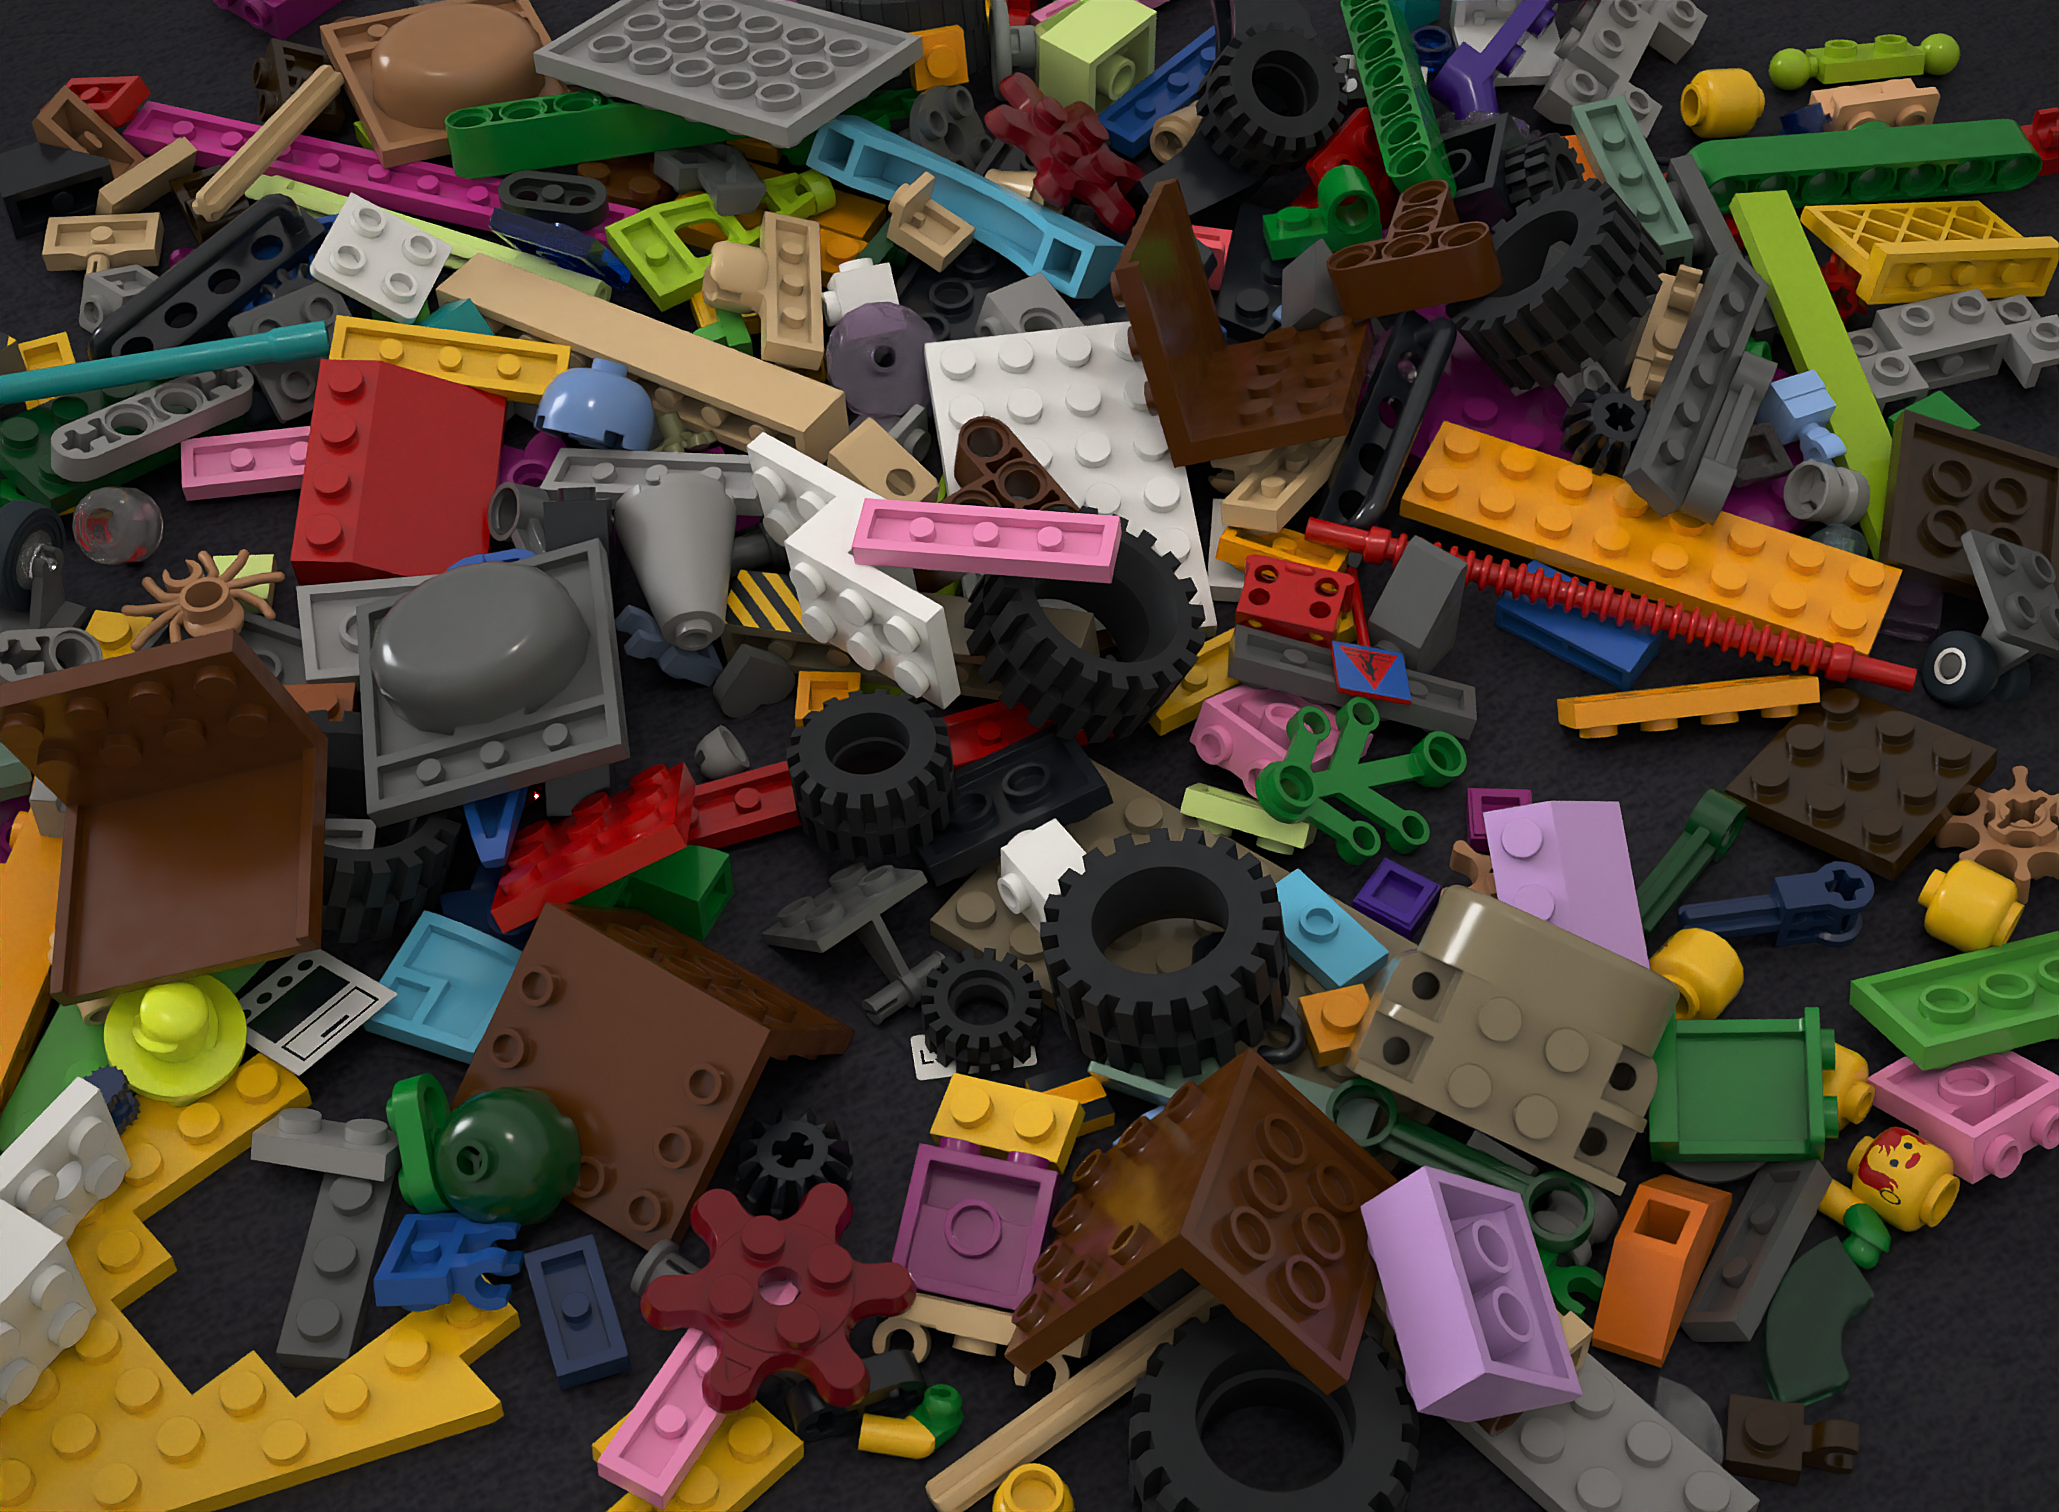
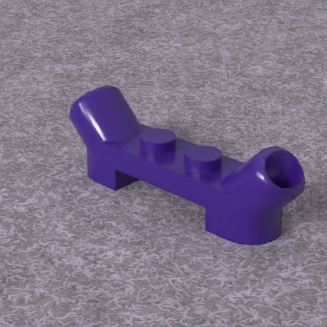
M1523 0L1481 53L1463 41L1442 67L1428 90L1430 96L1449 109L1452 130L1498 116L1499 109L1494 80L1500 73L1506 77L1512 74L1526 53L1522 45L1530 35L1539 39L1554 20L1557 13L1552 8L1556 3L1585 0Z

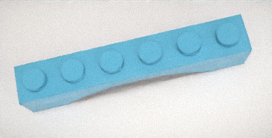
M839 114L833 121L818 128L806 162V166L849 187L891 201L901 185L904 183L911 185L927 171L936 177L931 199L975 227L974 239L1005 256L1019 266L1028 276L1041 272L1054 289L1075 299L1093 298L1111 282V272L1114 271L1121 257L1122 249L1125 248V245L859 116Z

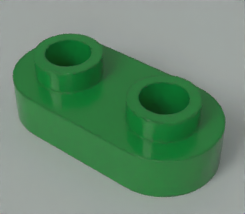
M429 1073L400 1080L395 1084L392 1098L387 1102L386 1113L389 1125L393 1133L398 1137L402 1167L398 1174L401 1194L406 1203L412 1207L415 1206L422 1215L455 1210L437 1183L434 1166L437 1137L451 1114L445 1092L438 1080Z

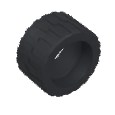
M825 0L828 12L906 33L959 25L964 31L968 77L982 71L991 61L985 0ZM910 67L875 90L914 89L911 85Z

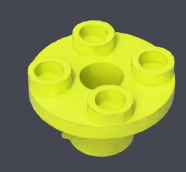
M210 975L119 994L108 1012L104 1026L105 1052L111 1067L116 1066L118 1070H123L130 1083L128 1084L129 1088L144 1097L168 1102L174 1106L194 1104L200 1097L222 1086L238 1068L243 1058L247 1041L246 1019L242 1006L227 986Z

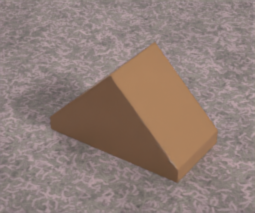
M66 85L55 94L32 121L39 143L105 157L110 163L114 180L146 160L141 153Z

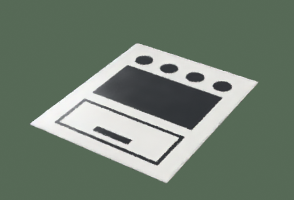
M321 949L296 954L239 1000L246 1019V1043L300 1076L398 994Z

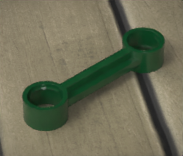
M1715 787L1710 788L1700 799L1691 813L1682 835L1636 890L1645 945L1652 933L1711 860L1718 862L1731 848L1748 816V805Z
M1367 1078L1348 1080L1340 1084L1331 1093L1326 1104V1116L1336 1125L1340 1108L1353 1099H1372L1378 1102L1386 1111L1388 1124L1378 1135L1364 1140L1353 1139L1373 1158L1386 1153L1417 1169L1428 1166L1520 1193L1536 1246L1542 1250L1552 1253L1569 1252L1580 1247L1590 1236L1595 1217V1199L1589 1186L1578 1176L1565 1171H1549L1533 1177L1398 1113L1397 1105L1391 1092L1386 1087ZM1551 1190L1566 1191L1577 1197L1585 1208L1584 1222L1570 1233H1549L1543 1230L1534 1220L1531 1209L1532 1204L1545 1192Z

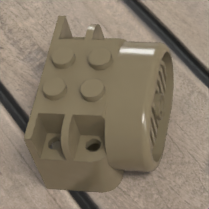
M1452 885L1443 892L1418 949L1403 951L1393 957L1385 968L1342 1063L1358 1075L1621 1196L1626 1182L1619 1179L1617 1175L1637 1131L1642 1133L1648 1120L1644 1119V1116L1655 1094L1658 1083L1657 1067L1652 1057L1677 1005L1680 993L1678 987L1672 981L1634 961L1491 896L1465 886Z

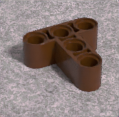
M1438 179L1417 183L1400 195L1385 239L1345 247L1336 251L1326 261V267L1342 316L1352 317L1353 321L1475 299L1495 291L1503 283V275L1488 225L1478 221L1460 223L1449 184L1444 180Z
M978 416L968 420L961 427L954 461V478L962 489L938 503L1050 511L1053 507L1067 505L1070 513H1078L1080 508L1002 421L990 416ZM975 454H984L990 457H981ZM1012 496H1020L1028 500H1018ZM913 568L917 591L925 593H936L968 574L967 572Z

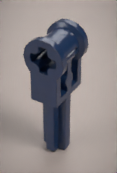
M1835 861L1825 864L1817 872L1775 877L1770 894L1682 905L1677 910L1678 931L1688 928H1700L1714 932L1721 938L1769 933L1774 948L1815 942L1827 947L1841 948L1850 945L1858 938L1863 925L1860 912L1870 905L1875 891L1874 883L1869 874L1859 866L1849 862ZM1836 879L1833 891L1830 892L1833 881ZM1846 917V918H1845V921H1844V924H1843V927H1842V930H1839V929H1840V926H1841V923H1842V921H1843V918Z

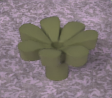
M675 411L656 419L663 441L659 444L658 448L651 451L701 453L709 450V446L717 443L719 440L712 430L693 434L690 431L685 432L679 414Z

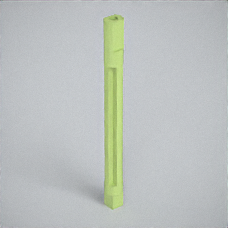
M264 174L244 193L247 200L252 203L271 194L280 193L289 196L297 206L314 219L340 213L348 199L346 196L279 175L270 177ZM382 208L453 246L443 266L445 268L457 271L479 252L581 292L596 296L602 300L610 301L612 287L602 280L558 267L556 262Z

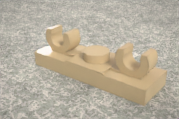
M1680 264L1676 276L1665 273L1658 275L1663 283L1653 304L1625 389L1631 386V395L1637 401L1651 399L1650 409L1704 285L1699 283L1702 270Z
M916 1292L915 1302L908 1311L899 1316L889 1317L877 1327L873 1335V1350L876 1354L888 1352L892 1334L898 1329H904L914 1339L912 1352L915 1354L918 1363L924 1362L931 1350V1335L926 1328L930 1327L938 1331L955 1334L952 1347L956 1349L995 1356L998 1344L1008 1346L1016 1329V1326L1011 1321L1014 1313ZM1090 1330L1047 1360L1056 1371L1053 1391L1072 1378L1071 1364L1065 1355L1077 1358L1087 1356L1093 1330ZM1015 1366V1384L1020 1386L1028 1385L1030 1372L1025 1375Z

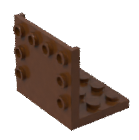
M1174 178L1156 182L1146 204L1143 205L1142 213L1132 229V234L1125 248L1122 249L1121 257L1114 271L1111 272V289L1118 307L1125 306L1131 324L1127 333L1129 349L1135 362L1142 361L1148 380L1144 384L1146 405L1151 416H1159L1174 468L1348 435L1375 340L1370 318L1353 321L1350 316H1338L1324 321L1317 328L1297 332L1296 328L1284 327L1269 332L1263 339L1227 346L1179 180Z
M234 628L0 685V742L66 805L49 995L63 1007L321 949L328 738Z
M546 902L450 1106V1113L470 1096L501 1087L521 1086L545 1092L553 1098L548 1101L557 1107L562 1116H569L577 1128L582 1154L577 1185L571 1195L563 1197V1199L647 1251L660 1240L666 1238L680 1246L691 1223L693 1205L705 1193L769 1057L787 1061L789 1055H798L809 1060H815L817 1055L844 1054L855 1029L643 909Z
M1249 1047L1199 1085H1196L1193 1081L1185 1083L1169 1099L1162 1112L1151 1120L1145 1115L1139 1117L1125 1130L1117 1145L1106 1153L1100 1149L1093 1151L1077 1167L1072 1176V1182L1076 1184L1073 1195L1059 1210L1052 1223V1226L1057 1230L1053 1242L1041 1254L1033 1267L1032 1273L1037 1277L1033 1289L1019 1304L1012 1316L1011 1321L1016 1326V1329L1004 1357L1025 1375L1183 1268L1230 1309L1238 1320L1247 1324L1281 1354L1291 1367L1301 1372L1326 1395L1348 1382L1379 1277L1377 1265L1368 1249V1233L1360 1206L1399 1181L1256 1051Z

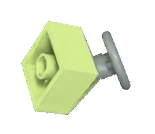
M990 0L989 42L995 97L1001 102L1007 101L1000 92L999 84L1004 78L1012 75V66H1019L1020 69L1035 68L1036 85L1044 96L1055 99L1063 108L1077 101H1082L1099 115L1154 72L1157 11L1135 0H1079L1035 27L1034 25L1010 26L1006 0Z

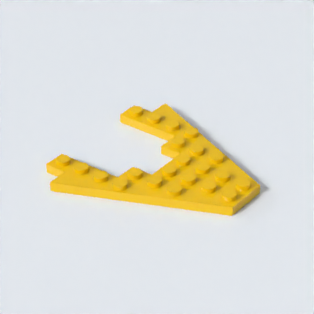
M261 1052L239 1066L222 1086L200 1097L199 1100L191 1105L174 1106L168 1102L153 1100L137 1093L135 1097L140 1104L138 1107L140 1113L137 1114L138 1120H134L132 1122L133 1125H128L126 1131L120 1135L132 1166L125 1173L119 1187L110 1196L97 1202L75 1226L73 1234L66 1242L97 1309V1313L90 1320V1324L81 1339L73 1346L64 1348L39 1375L32 1392L20 1403L11 1405L0 1417V1512H213L494 1423L504 1416L501 1401L471 1370L469 1365L521 1326L518 1312L509 1302L507 1306L498 1310H482L469 1303L464 1296L453 1294L450 1304H440L426 1311H412L297 1398L292 1395L254 1350L191 1395L121 1312L178 1271L172 1256L142 1222L250 1148L252 1145V1132L274 1118L280 1111L289 1108H307L313 1103L308 1088L293 1072ZM481 1274L482 1278H483L487 1283L491 1284V1283Z

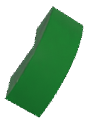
M687 845V847L568 904L643 909L683 933L703 941L734 894L730 854L711 848Z

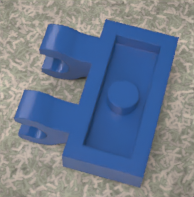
M459 1212L426 1215L405 1214L373 1279L376 1306H401L408 1311H426L440 1304H450L453 1294H460L473 1306L482 1310L491 1311L507 1306L512 1293L511 1284L492 1285L487 1283L481 1274L489 1272L493 1275L504 1277L520 1272L524 1263V1251L507 1252V1250L499 1248L495 1241L499 1239H516L521 1224L512 1222H496L492 1224L471 1222Z

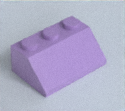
M1546 801L1483 812L1498 900L1650 969L1619 802Z
M1423 1166L1360 1206L1368 1233V1249L1377 1265L1387 1301V1317L1392 1328L1395 1330L1406 1369V1386L1414 1399L1417 1412L1468 1423L1572 1402L1583 1396L1520 1193Z

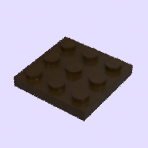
M1905 409L1894 421L1878 562L1902 569L1900 578L1984 604L1961 541V535L1974 529L2043 554L2054 569L2056 579L2053 585L2059 598V458Z
M1829 681L1819 691L1820 702L1808 703L1724 789V792L1749 806L1748 818L1890 881H1894L1996 769L1997 749Z

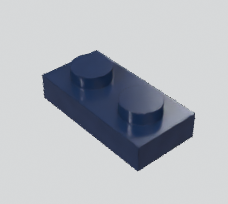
M593 1234L523 1254L560 1391L630 1370L629 1354Z

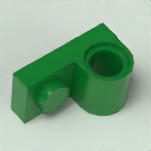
M1341 165L1332 168L1324 174L1318 185V208L1307 209L1305 207L1292 206L1284 208L1276 214L1262 215L1264 238L1273 261L1298 257L1320 239L1324 240L1331 252H1336L1351 245L1382 239V224L1380 222L1378 201L1367 176L1361 169L1352 165ZM1359 196L1350 205L1338 206L1345 198Z

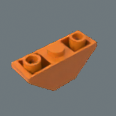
M1662 1174L1639 1184L1614 1240L1593 1329L1592 1346L1662 1368L1731 1206L1732 1193L1668 1174Z

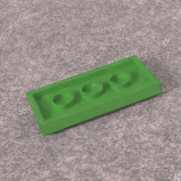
M2059 931L2006 943L2001 947L1993 946L1851 980L1849 1004L1923 1071L1950 1067L1954 1063L1990 1054H2003L2010 1052L2014 1048L2050 1039H2059Z

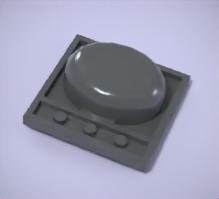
M599 538L511 563L495 560L458 566L423 581L409 592L356 606L367 815L377 828L630 758L607 552Z

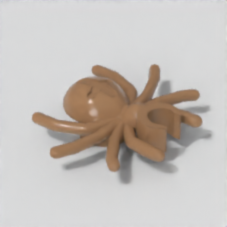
M243 549L240 550L237 558L222 575L219 574L215 561L206 551L198 553V559L204 565L208 574L206 577L200 564L194 560H185L190 576L183 580L170 578L169 572L165 569L162 577L167 593L158 587L152 578L145 577L142 585L161 603L139 606L124 605L121 612L125 616L133 617L161 615L138 634L131 643V648L134 651H140L148 640L169 622L170 643L182 641L181 626L183 624L192 638L234 628L239 634L244 625V610L237 600L258 608L267 620H274L276 613L264 599L243 590V588L260 584L280 583L284 581L285 575L282 572H266L233 579L246 565L250 553L248 550Z

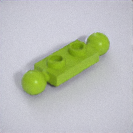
M1942 33L1928 36L1922 41L1920 46L1911 45L1907 42L1906 37L1900 35H1880L1875 37L1874 43L1857 44L1851 40H1831L1825 43V48L1806 49V54L1795 48L1779 51L1770 62L1769 76L1775 86L1787 91L1802 87L1809 78H1816L1823 84L1922 75L1924 71L1930 75L1939 76L1947 74L1954 69L1959 61L1960 49L1957 42L1951 36Z

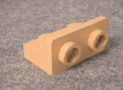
M1911 78L1892 79L1884 82L1812 91L1808 109L1821 132L1853 130L1857 126L1870 121H1884L1890 127L1933 124L1940 94L1936 87L1917 89Z

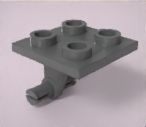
M858 862L839 870L829 879L830 888L815 898L807 896L788 904L778 912L779 922L761 933L767 945L823 953L854 932L890 981V984L862 1001L863 1009L869 1010L866 1013L867 1016L877 1025L881 1024L883 1020L906 1005L913 1008L921 1003L922 986H927V975L932 968L941 973V960L946 958L940 951H934L928 958L912 969H908L880 914L928 881L921 870L894 868L893 865L877 867L867 866L863 862Z

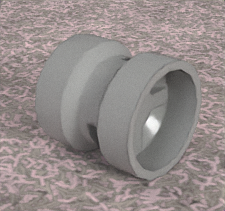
M1814 460L1803 461L1795 466L1788 475L1784 486V501L1786 509L1792 516L1810 522L1820 521L1829 526L1847 528L1858 523L1866 513L1870 502V488L1867 479L1858 471L1844 467L1834 468L1831 465Z
M1587 1181L1584 1182L1591 1189L1595 1199L1593 1229L1588 1239L1580 1247L1569 1252L1558 1253L1557 1266H1586L1592 1256L1591 1246L1606 1241L1617 1227L1619 1221L1617 1209L1600 1189ZM1553 1190L1548 1196L1547 1210L1538 1211L1533 1214L1534 1220L1543 1230L1552 1234H1566L1576 1230L1584 1222L1585 1208L1573 1194L1562 1190Z

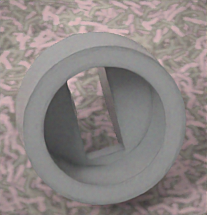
M722 725L704 736L697 744L694 759L696 764L701 766V774L709 780L714 781L740 774L750 766L749 759L739 741Z

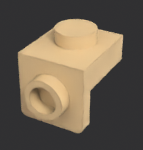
M926 171L911 185L908 183L901 185L893 195L888 206V211L892 213L886 237L938 272H942L972 243L975 227L931 199L936 177Z

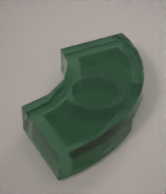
M1837 1236L1821 1242L1810 1249L1791 1266L1779 1283L1769 1306L1762 1334L1761 1349L1766 1381L1774 1400L1804 1404L1806 1406L1844 1391L1850 1380L1840 1353L1841 1332L1850 1318L1870 1305L1874 1292Z

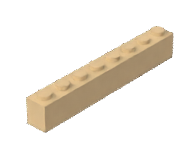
M479 252L435 289L439 307L445 303L470 298L495 336L571 346L569 369L591 368L594 358L627 366L626 378L645 389L652 400L656 417L659 418L665 414L677 411L683 426L688 430L696 433L712 430L719 442L748 453L746 446L764 432L823 464L828 459L829 451L850 434L845 392Z

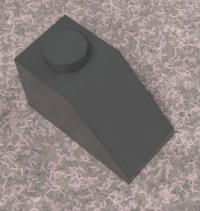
M1415 535L1404 550L1368 620L1367 629L1371 647L1403 653L1406 669L1428 674L1455 644L1468 563Z

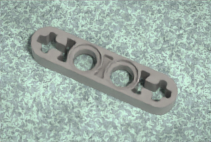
M242 366L180 376L65 424L55 430L51 436V468L63 479L75 482L93 480L237 418L249 411L252 406L253 375L247 368ZM168 406H183L191 409L192 412L188 414H173L167 412L164 408ZM127 426L139 428L144 432L139 435H123L114 430L118 427Z

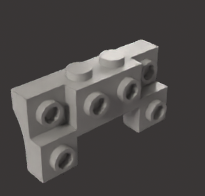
M1585 0L1570 21V24L1576 27V29L1571 27L1553 52L1560 59L1533 109L1553 123L1571 125V107L1624 96L1646 139L1662 106L1650 98L1645 91L1629 83V80L1647 45L1676 64L1693 46L1707 15L1696 8L1690 0Z
M1979 288L1947 294L1937 298L1877 310L1871 328L1847 333L1881 414L1887 402L1901 399L1904 405L1908 407L1926 398L1930 389L1997 375L2002 359L2005 360L2024 388L2036 385L2042 367L2054 365L2059 371V317L2056 314L2041 318L2024 294L1989 302Z

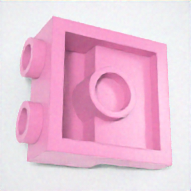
M1242 684L1203 701L1189 741L1196 746L1197 753L1203 761L1212 765L1216 764L1234 773L1243 780L1247 792L1254 798H1257L1255 783L1258 774L1270 763L1284 761L1291 742L1286 732V724L1293 715L1305 706L1319 708L1330 721V734L1316 747L1310 766L1313 773L1327 770L1340 735L1336 725V713L1338 710L1330 704L1315 705L1309 703L1298 695L1271 688L1264 690L1254 689ZM1304 723V726L1306 727V729H1307L1309 732L1313 733V731H1312V729L1310 728V726L1307 725L1306 723ZM1372 733L1367 737L1361 757L1367 753L1373 738Z
M2012 1051L2003 1054H1990L1954 1063L1950 1067L1943 1069H1929L1925 1071L1905 1056L1867 1078L1866 1083L1875 1087V1097L1872 1105L1919 1131L1921 1138L1947 1151L1953 1160L1954 1174L1971 1184L1978 1182L1989 1174L1999 1178L2009 1176L2019 1165L2022 1154L2038 1144L2046 1149H2052L2059 1145V1075Z

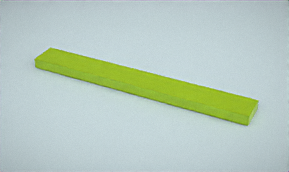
M1787 190L1737 193L1734 195L1729 209L1755 271L1769 285L1766 298L1798 374L1814 369L1825 384L1826 391L1837 405L1825 428L1843 441L1847 453L1834 457L1833 461L1836 467H1844L1862 473L1868 481L1870 502L1859 524L1874 560L1878 561L1892 437Z

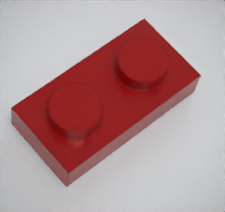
M140 76L71 78L66 84L74 94L113 129L121 128L130 123L138 114V106L151 94Z

